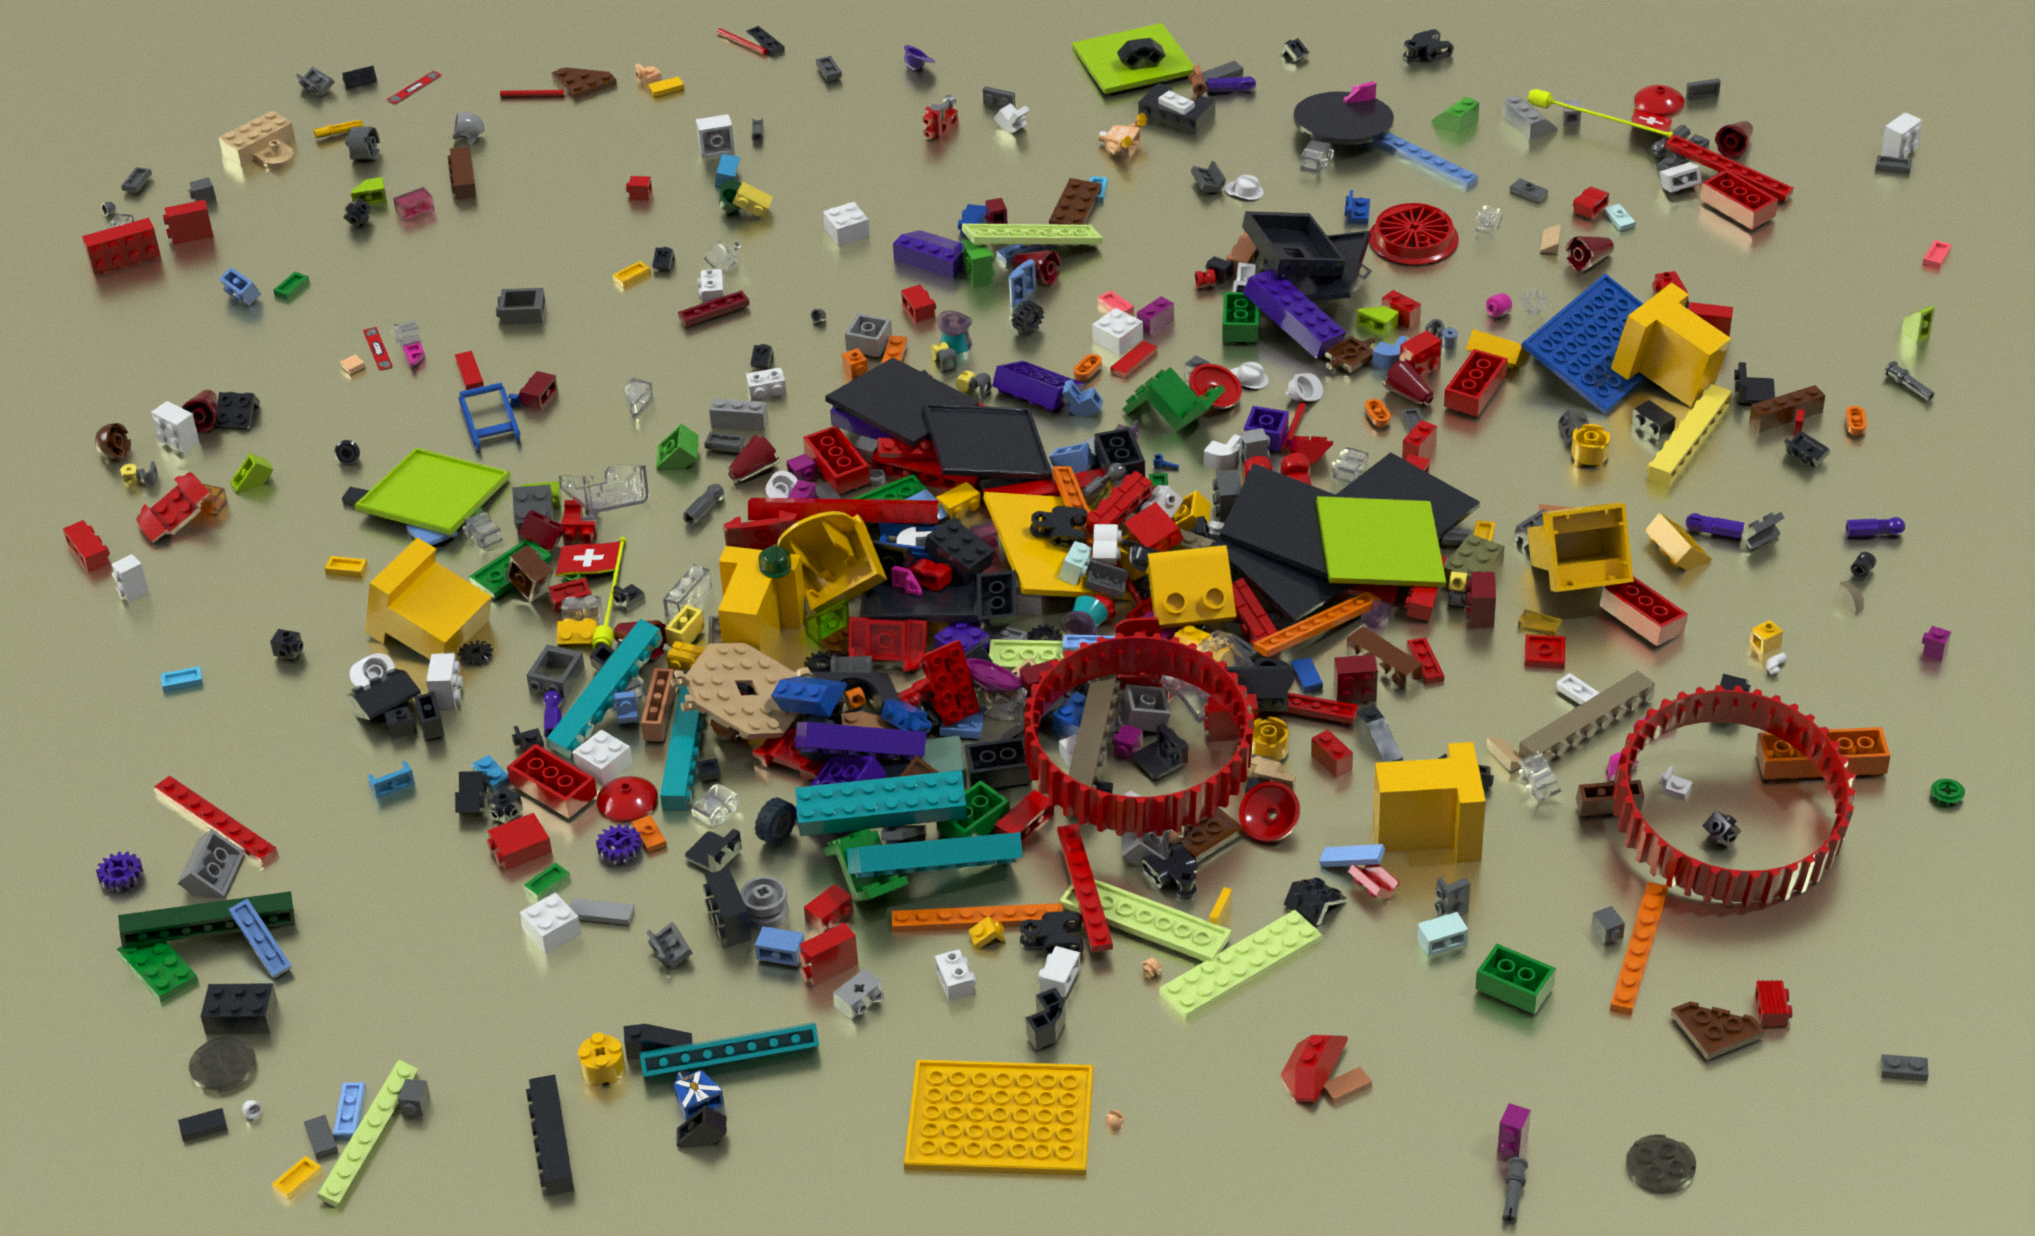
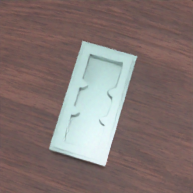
M1620 204L1604 208L1603 213L1619 231L1635 227L1636 222Z

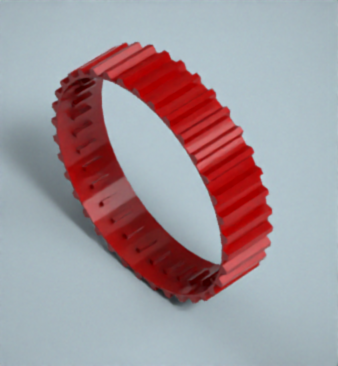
M1135 632L1134 636L1124 637L1122 633H1116L1115 638L1107 640L1100 636L1097 637V642L1090 645L1086 642L1080 643V649L1074 652L1070 650L1064 651L1063 659L1060 661L1053 659L1050 662V670L1048 672H1040L1039 684H1032L1031 697L1026 700V712L1024 713L1026 766L1030 767L1031 780L1038 781V792L1049 795V804L1052 807L1059 805L1063 808V815L1065 817L1074 815L1079 818V824L1082 826L1090 823L1096 825L1099 832H1103L1106 829L1115 830L1117 836L1130 832L1135 833L1136 837H1143L1144 833L1154 832L1158 837L1163 835V831L1171 829L1179 833L1182 832V826L1188 824L1194 827L1198 826L1200 819L1205 816L1212 819L1215 817L1218 807L1226 808L1229 805L1230 795L1237 796L1240 793V782H1246L1248 768H1251L1254 731L1252 700L1246 699V686L1238 685L1237 673H1229L1225 661H1215L1211 651L1203 653L1197 650V644L1195 643L1189 645L1179 642L1178 637H1173L1171 640L1162 639L1159 633H1155L1152 637H1144L1141 632ZM1152 673L1183 680L1210 694L1233 717L1240 732L1238 751L1235 752L1227 765L1203 783L1172 794L1133 797L1094 789L1064 773L1049 759L1041 748L1038 727H1040L1042 716L1049 707L1063 694L1080 684L1110 674Z
M1716 685L1714 690L1705 691L1702 687H1697L1695 693L1690 695L1683 691L1679 692L1677 699L1673 701L1666 698L1663 699L1658 710L1652 708L1647 710L1645 721L1637 720L1633 734L1629 733L1627 735L1625 747L1621 751L1612 799L1616 800L1613 814L1620 817L1617 829L1621 833H1626L1625 845L1627 848H1634L1636 850V860L1638 863L1646 862L1651 867L1650 874L1653 877L1661 875L1667 879L1666 886L1671 888L1677 885L1684 889V895L1688 897L1695 893L1702 896L1703 901L1706 903H1710L1712 899L1722 900L1724 906L1730 907L1732 902H1742L1745 907H1751L1753 901H1761L1764 905H1770L1772 898L1780 897L1785 901L1789 899L1791 892L1794 890L1801 893L1806 891L1809 881L1817 883L1821 879L1823 869L1830 870L1835 856H1838L1853 814L1854 806L1852 804L1856 795L1855 790L1851 788L1854 775L1846 771L1849 760L1847 757L1840 756L1839 754L1840 743L1830 740L1828 737L1829 729L1827 727L1819 728L1814 723L1815 717L1812 714L1803 715L1798 711L1799 706L1793 703L1788 706L1781 702V697L1778 695L1769 698L1763 696L1762 691L1759 689H1755L1751 693L1743 691L1741 686H1735L1734 690H1724L1721 685ZM1706 722H1725L1758 728L1791 744L1816 766L1826 780L1833 795L1836 806L1835 814L1837 816L1829 840H1825L1823 845L1814 853L1792 864L1768 870L1753 871L1726 869L1706 864L1672 847L1645 821L1636 807L1632 797V790H1630L1629 786L1633 763L1636 762L1640 751H1643L1654 739L1683 726Z

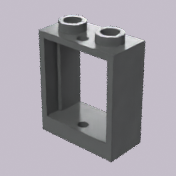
M544 288L502 289L501 296H498V307H496V316L500 317V323H543L546 303ZM534 304L531 307H506V305Z
M546 645L526 675L529 690L541 693L557 691L558 694L565 698L585 667L583 653ZM548 665L566 668L560 679L542 675Z

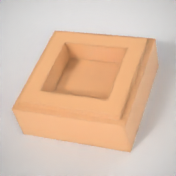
M357 355L340 361L341 367L350 375L365 368V363Z

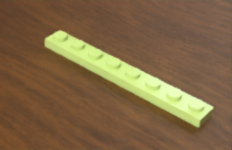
M401 1060L397 1061L317 1195L318 1199L338 1208L398 1107V1098L405 1079L414 1080L418 1068Z

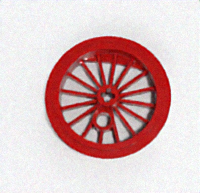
M1403 203L1389 207L1380 213L1375 224L1370 229L1371 237L1369 240L1374 251L1388 260L1402 264L1421 265L1437 262L1449 256L1458 245L1459 235L1453 226L1452 219L1443 210L1423 203ZM1406 240L1404 246L1399 245Z

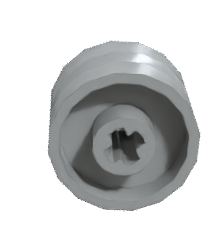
M760 876L752 878L741 888L740 894L748 910L751 928L761 930L762 926L777 928L786 921L789 914L787 890L784 883L779 879L771 876Z

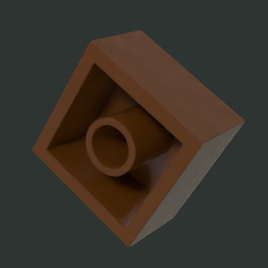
M527 545L510 556L506 578L532 603L548 592L553 570L548 563H545L540 558L536 550H532Z

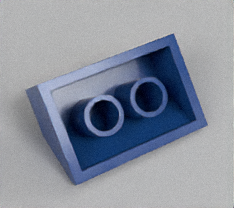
M796 676L779 680L771 697L782 711L830 717L847 684L846 682Z

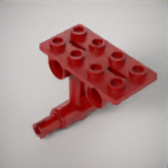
M959 640L924 654L925 661L921 663L926 678L913 683L911 688L897 693L900 700L911 698L915 693H920L921 695L935 694V697L932 698V703L945 726L980 712V706L965 654Z

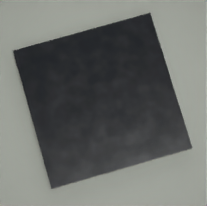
M1370 231L1327 235L1346 260L1343 276L1286 275L1284 278L1290 281L1293 286L1312 302L1351 298L1371 237ZM1284 250L1297 258H1304L1299 250Z
M893 357L825 396V402L911 447L930 437L922 411L923 404L979 406L980 401Z
M923 404L922 411L942 475L1052 479V470L1030 408Z
M1391 452L1336 494L1344 498L1430 501L1438 540L1480 507V501Z
M1253 463L1220 532L1219 538L1329 579L1316 499L1317 496H1341Z
M1222 538L1213 542L1211 546L1226 545L1229 565L1291 623L1357 585L1353 583H1329V579Z
M953 575V581L941 590L934 591L925 586H920L922 590L920 596L905 593V589L892 586V581L885 580L863 592L859 617L899 621L924 620L927 623L978 622L977 577L965 584Z

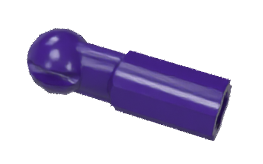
M1251 76L1207 78V93L1252 92L1256 88V81Z
M1698 513L1688 515L1685 522L1686 527L1693 532L1700 531L1739 540L1742 539L1741 534L1745 525L1744 522L1708 517Z
M1900 517L1879 520H1847L1845 526L1847 537L1883 534L1897 536L1904 532L1905 522Z
M548 691L543 697V704L546 706L544 714V736L546 738L562 719V712L559 709L562 704V696L557 691Z

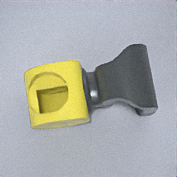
M946 342L930 346L933 359H940L942 371L957 367L956 353L948 347ZM953 360V364L950 367H945L946 361Z
M964 371L955 381L957 389L962 392L968 391L970 387L977 389L979 386L981 398L992 388L991 378L987 373H980L975 377L973 372Z
M154 461L151 462L150 470L146 474L144 468L138 470L134 464H126L120 469L125 485H138L140 480L149 486L157 483L158 472Z
M1451 571L1449 590L1453 591L1449 593L1447 605L1465 607L1467 573Z

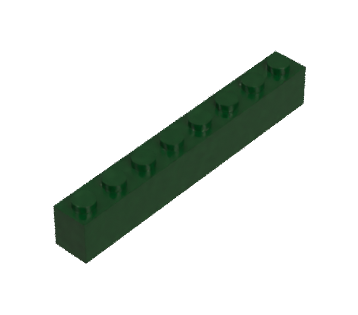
M291 891L118 915L122 948L239 932L241 930L230 915L229 908L246 899L249 900L267 928L295 924Z

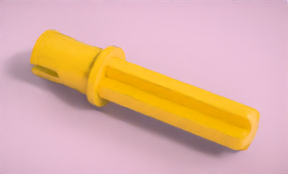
M355 120L331 126L328 124L326 127L313 129L315 139L327 136L333 137L336 134L350 132L351 127H363L362 120Z

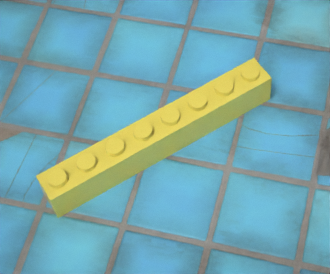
M1711 384L1708 390H1704L1701 399L1697 400L1694 408L1688 411L1685 420H1681L1678 429L1672 432L1669 441H1665L1663 449L1656 453L1653 462H1649L1647 466L1649 481L1666 487L1672 484L1730 407L1731 390Z

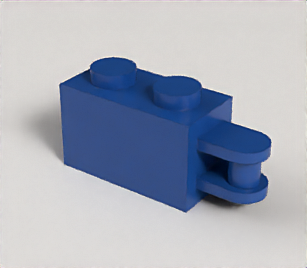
M885 699L881 719L901 730L929 732L931 730V722L927 719L928 713L902 700Z

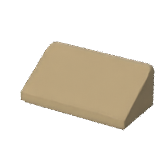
M1561 224L1543 230L1540 253L1558 254Z
M1487 738V749L1509 772L1527 765V762L1504 738Z

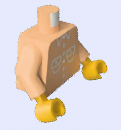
M1144 113L1138 115L1137 121L1130 126L1113 125L1109 132L1101 131L1099 133V141L1105 142V150L1113 155L1129 158L1140 143V128L1146 125L1148 120Z

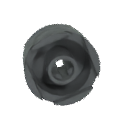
M370 126L351 127L349 136L345 138V144L349 147L350 159L372 160L378 157L380 149H377V143H380L377 129Z

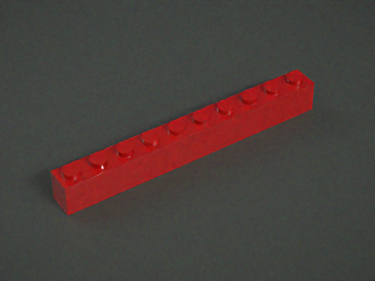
M750 498L748 501V521L779 518V511L795 513L798 515L799 521L815 514L839 511L851 517L859 515L863 522L938 523L939 500Z

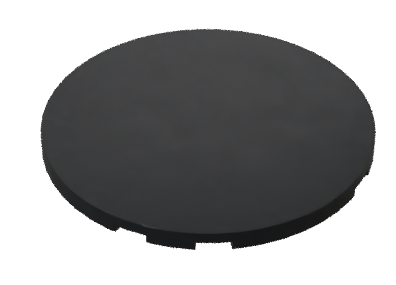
M1335 91L1315 94L1299 102L1294 109L1293 120L1296 127L1302 133L1310 134L1313 139L1322 142L1324 139L1330 140L1333 144L1354 145L1372 142L1376 137L1382 138L1389 133L1390 128L1393 127L1394 115L1388 105L1376 98L1368 101L1346 103L1343 101V98L1345 96L1348 97L1351 92Z

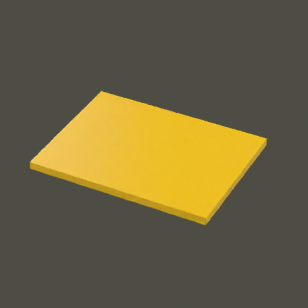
M994 492L984 493V501L1011 568L1016 570V579L1022 594L1079 597L1083 595L1095 597L1096 595H1103L1109 599H1131L1132 596L1126 586L1123 598L1111 597L1108 594L1099 591L1094 592L1085 588L1090 567H1088L1085 576L1080 577L1076 586L1058 579L1063 562L1071 548L1054 546L1050 543V538L1034 537L1030 533V526L1032 524L1031 517L1034 512H1051L1056 506H1065L1062 497ZM1093 504L1088 506L1089 511H1095Z
M916 1060L904 1169L1086 1175L1094 1065Z

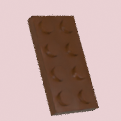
M1070 178L1049 219V224L1085 225L1098 199V195L1101 193L1102 183Z

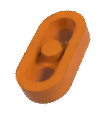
M1097 354L1085 356L1074 367V377L1081 381L1091 378L1102 367L1101 356Z
M1369 399L1365 402V412L1374 425L1385 427L1390 424L1391 414L1381 400Z
M1859 406L1848 407L1845 415L1848 432L1856 436L1864 434L1867 428L1865 410Z

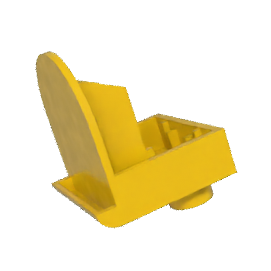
M839 511L815 514L793 524L783 532L778 540L777 546L786 549L789 554L801 555L805 595L811 610L820 615L831 611L887 580L867 528L859 515L851 517Z
M1226 545L1147 554L1149 565L1146 570V577L1150 582L1154 617L1159 618L1161 629L1185 627L1187 624L1195 626L1235 620L1236 611Z

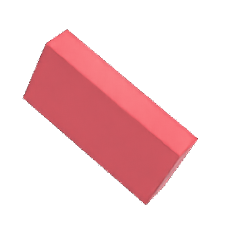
M1934 240L1923 258V265L1940 269L1951 251L1952 244Z
M1112 290L1098 297V303L1110 312L1115 308L1127 314L1134 312V306Z

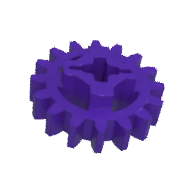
M618 824L617 828H614L611 825L610 830L603 829V834H598L596 846L598 855H602L603 860L609 858V862H612L615 859L617 863H620L621 859H624L627 862L629 856L635 858V852L640 853L642 841L640 833L636 832L635 827L629 829V825L621 827V824Z
M119 851L116 856L110 854L109 859L103 858V863H98L99 869L96 870L99 883L103 884V888L109 886L110 890H114L115 887L122 890L123 886L130 888V883L136 884V878H142L141 873L144 872L141 859L137 858L135 853L130 856L128 851L124 855Z

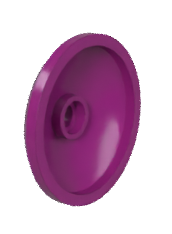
M977 658L966 660L972 680L980 685L981 689L985 692H1012L1021 687L1022 682L1019 677L1000 665Z

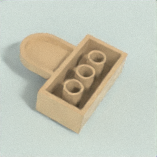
M273 110L219 137L222 154L241 167L256 160L266 168L280 169L290 165L295 158L293 149L286 145L295 140L292 123Z

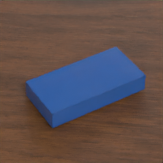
M1310 657L1291 661V667L1303 692L1323 688V682Z

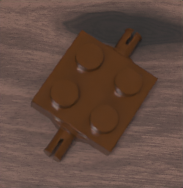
M1350 336L1327 349L1325 357L1332 360L1326 363L1327 368L1331 370L1336 366H1341L1351 373L1368 363L1373 357V349L1369 346L1375 344V339L1370 337L1365 341H1361Z

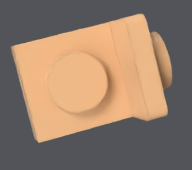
M639 63L635 65V76L644 84L662 78L661 72L654 66L643 68Z

